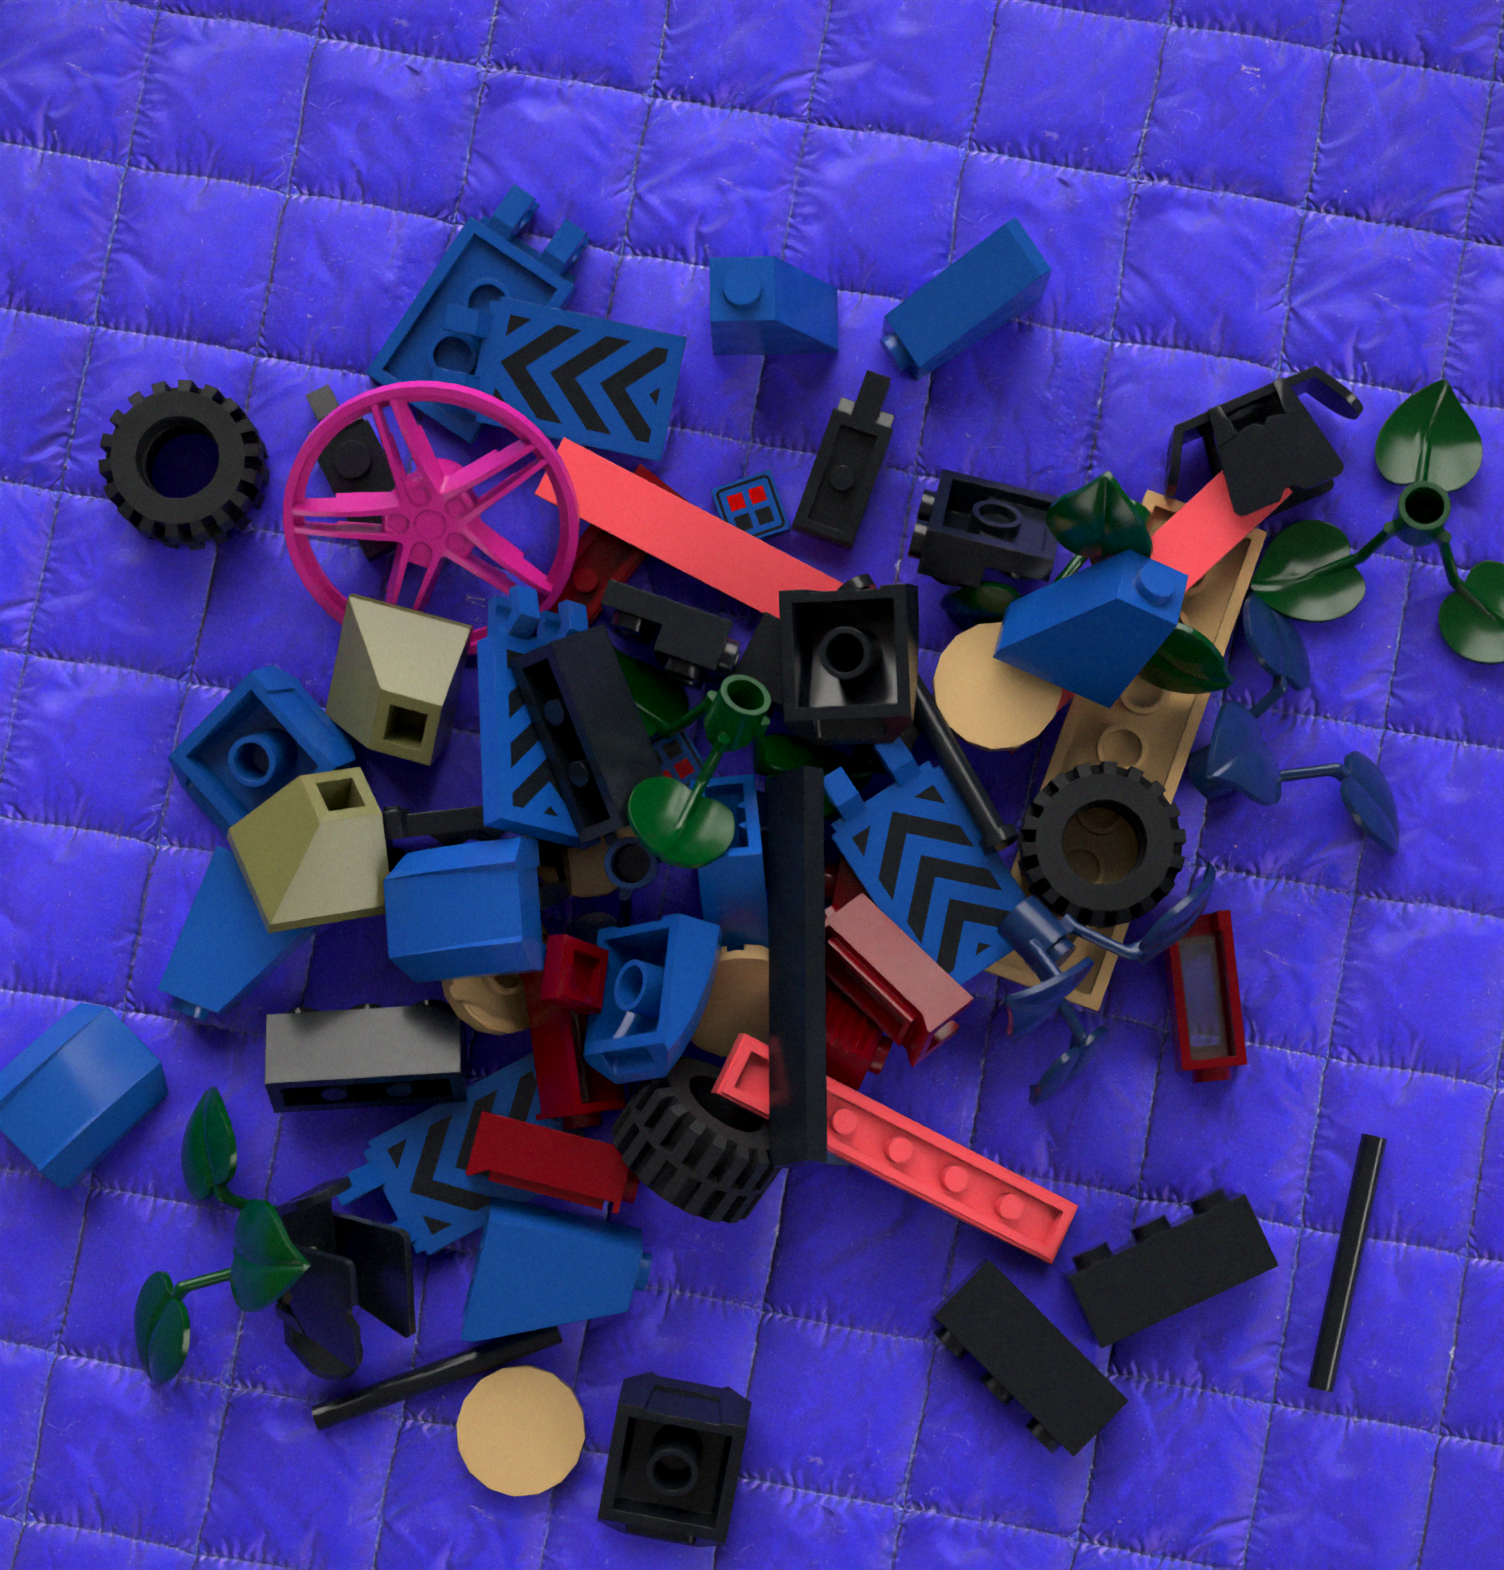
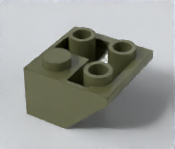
M351 593L347 600L325 713L333 722L366 748L430 766L449 744L474 626Z
M361 767L300 775L228 829V842L268 933L385 914L383 880L389 874L383 817Z

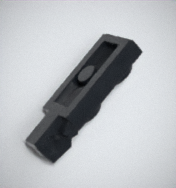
M867 370L856 402L841 397L838 408H833L791 527L792 531L850 551L852 550L893 434V428L891 427L895 415L881 411L891 384V378Z
M328 384L306 395L318 422L322 421L329 413L340 406ZM363 416L342 429L328 443L317 459L335 496L336 493L391 492L395 488L384 450L368 419L364 420ZM381 515L346 517L348 522L382 524ZM357 539L369 562L397 549L398 545L397 542Z

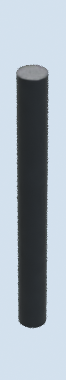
M1361 1134L1308 1381V1387L1327 1392H1333L1385 1152L1387 1142L1385 1138Z
M559 1326L503 1336L311 1406L315 1424L318 1430L321 1431L562 1343L563 1339Z

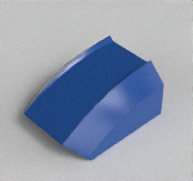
M270 665L251 671L169 755L168 760L180 786L227 839L230 827L298 776L347 769L356 760L350 736L339 729L301 686L300 680L280 668Z
M515 837L406 853L383 880L389 959L415 983L544 971L546 944L542 940L537 867L540 866L538 840Z
M676 913L662 916V920L623 928L613 926L598 929L596 946L609 950L601 1014L588 1015L583 1051V1057L587 1064L615 1084L666 1077L682 1056L694 1035L709 1001L718 970L723 941V932L720 925Z
M80 1003L38 1037L0 1072V1130L37 1167L40 1173L62 1190L73 1189L169 1094L162 1063L109 1007Z

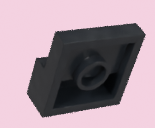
M942 469L937 492L924 489L907 557L920 560L917 573L931 576L937 582L948 586L964 584L980 588L985 567L1000 570L1006 576L1018 580L1034 578L1049 582L1058 541L1048 529L1046 515L1051 504L1059 497Z
M609 579L601 605L606 620L615 627L613 633L621 638L645 646L650 645L652 637L657 638L654 653L658 666L663 667V671L666 672L665 678L667 680L700 691L703 682L718 686V683L722 684L727 677L734 674L742 651L739 650L741 642L734 640L733 621Z

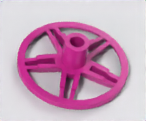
M407 381L380 386L363 392L334 409L319 422L300 448L289 473L283 500L284 535L295 570L315 601L341 625H343L348 599L341 594L323 572L311 548L308 535L397 542L398 545L386 589L387 597L385 602L397 605L407 563H413L427 568L412 607L413 610L421 612L424 611L425 606L429 603L447 558L509 595V588L517 584L509 580L505 573L470 553L475 546L521 581L537 590L539 612L549 611L562 593L570 577L579 542L580 518L575 488L561 456L549 439L522 413L494 396L474 388L440 381ZM407 402H441L471 409L497 421L514 433L520 440L499 452L495 449L463 468L452 460L435 457L422 425H417ZM390 405L392 407L401 433L416 464L417 469L414 473L406 475L393 433H390L383 407ZM372 412L395 483L394 490L391 492L336 493V497L305 498L311 471L324 448L342 429L356 419ZM531 451L533 452L536 459L523 469L511 474L480 498L474 493V486L507 468ZM542 468H544L556 495L560 519L557 553L547 576L523 558L525 553L483 523L480 518L482 512ZM381 515L382 524L338 521L337 523L305 521V516L362 517ZM487 626L472 631L468 655L477 654V641L487 637Z

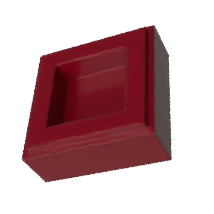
M567 934L548 936L540 1000L582 1015L601 1014L609 950Z

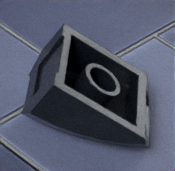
M911 584L880 585V588L839 591L801 589L779 591L785 727L815 746L893 743L913 723L919 649L918 586Z
M653 1372L624 1378L617 1404L597 1521L621 1533L698 1548L725 1545L752 1403L729 1386L723 1388L657 1376Z

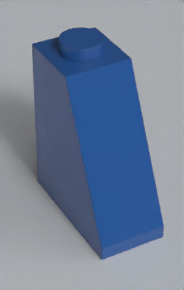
M1015 217L884 316L882 328L886 336L880 339V344L891 363L899 372L908 367L916 381H918L1041 301L1052 269Z
M775 256L709 257L710 324L713 356L838 353L837 288Z
M1127 549L1012 601L1005 610L993 658L1110 709L1177 626L1189 575L1131 549Z
M747 774L711 778L702 796L717 800L731 810L734 816L735 832L732 842L723 856L707 866L697 868L703 921L720 925L723 932L722 947L727 946V952L744 950V944L761 945L769 948L768 907L755 775ZM690 780V782H691V790H692V788H693V786H694L696 780Z
M216 846L158 990L174 996L170 1008L194 1018L206 1021L210 1011L228 1015L321 925L268 933L234 853Z
M490 1197L462 1314L460 1340L477 1342L628 1312L633 1290L645 1291L651 1268L652 1253L643 1252L642 1228Z

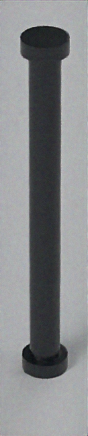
M862 574L845 582L837 591L874 589L876 585L869 574ZM918 673L914 718L981 834L982 839L978 844L984 855L995 854L1013 844L1019 838V835L1013 824H1004Z

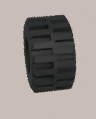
M178 379L177 388H170L165 381L152 384L154 394L146 398L137 391L127 398L133 407L126 414H123L118 409L114 412L109 420L116 428L112 435L103 433L100 447L106 452V459L98 460L99 474L107 480V485L103 488L109 500L117 506V511L138 531L151 540L154 538L159 540L167 547L178 549L179 544H185L191 550L205 549V541L213 539L219 545L230 540L227 532L236 525L243 531L251 522L246 516L250 509L254 507L260 510L265 499L260 492L262 484L269 485L270 471L264 462V459L269 457L266 446L258 435V430L236 402L230 397L228 399L225 398L219 389L205 384L204 388L201 389L192 380ZM185 434H202L213 439L218 446L219 463L213 479L203 490L185 498H168L156 491L152 481V467L158 452L167 442Z
M1103 761L1100 765H1090L1089 762L1080 764L1066 773L1062 772L1050 780L1026 809L1021 820L1022 826L1018 834L1019 838L1017 839L1016 848L1020 852L1018 865L1021 876L1025 875L1030 885L1028 888L1030 893L1037 899L1039 898L1056 918L1059 916L1064 917L1069 913L1078 923L1084 926H1095L1097 929L1112 928L1116 925L1126 924L1158 906L1157 904L1164 897L1168 896L1175 886L1174 880L1177 873L1182 871L1185 860L1181 853L1182 845L1186 843L1185 829H1180L1177 817L1181 814L1176 803L1170 804L1163 795L1166 789L1157 780L1151 783L1142 777L1144 771L1133 766L1129 769L1117 767L1118 762ZM1090 808L1109 809L1122 816L1132 827L1137 839L1138 855L1132 869L1120 880L1108 884L1091 883L1078 876L1068 865L1062 848L1063 834L1071 819L1080 812Z
M681 1056L666 1077L643 1080L613 1125L612 1133L615 1136L613 1139L615 1148L622 1155L621 1159L637 1178L670 1204L709 1221L737 1223L740 1219L744 1220L750 1215L782 1169L770 1167L769 1122L711 1093L722 1070L721 1068L699 1059L695 1060L687 1056Z

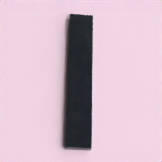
M805 765L768 778L770 1167L776 1168L800 1167L826 1162L824 772L823 768Z

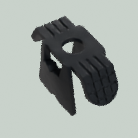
M1313 366L1290 377H1283L1226 403L1210 408L1207 412L1174 426L1168 443L1164 496H1175L1182 445L1200 437L1203 440L1212 478L1223 470L1232 508L1238 516L1249 515L1279 502L1286 488L1292 491L1291 495L1267 518L1326 494L1332 490L1334 486L1333 478L1338 477L1342 473L1344 464L1298 396L1307 393L1333 412L1352 420L1357 419L1362 413L1363 405L1344 385L1317 366Z
M349 1176L323 1182L313 1187V1189L290 1199V1201L275 1207L291 1242L310 1263V1267L277 1300L275 1305L276 1315L284 1322L285 1344L312 1374L331 1381L343 1380L352 1376L362 1363L363 1347L360 1338V1326L352 1314L354 1306L359 1305L405 1338L412 1336L416 1332L411 1237L403 1228L332 1210V1197L353 1186ZM318 1246L319 1250L312 1249L310 1247Z

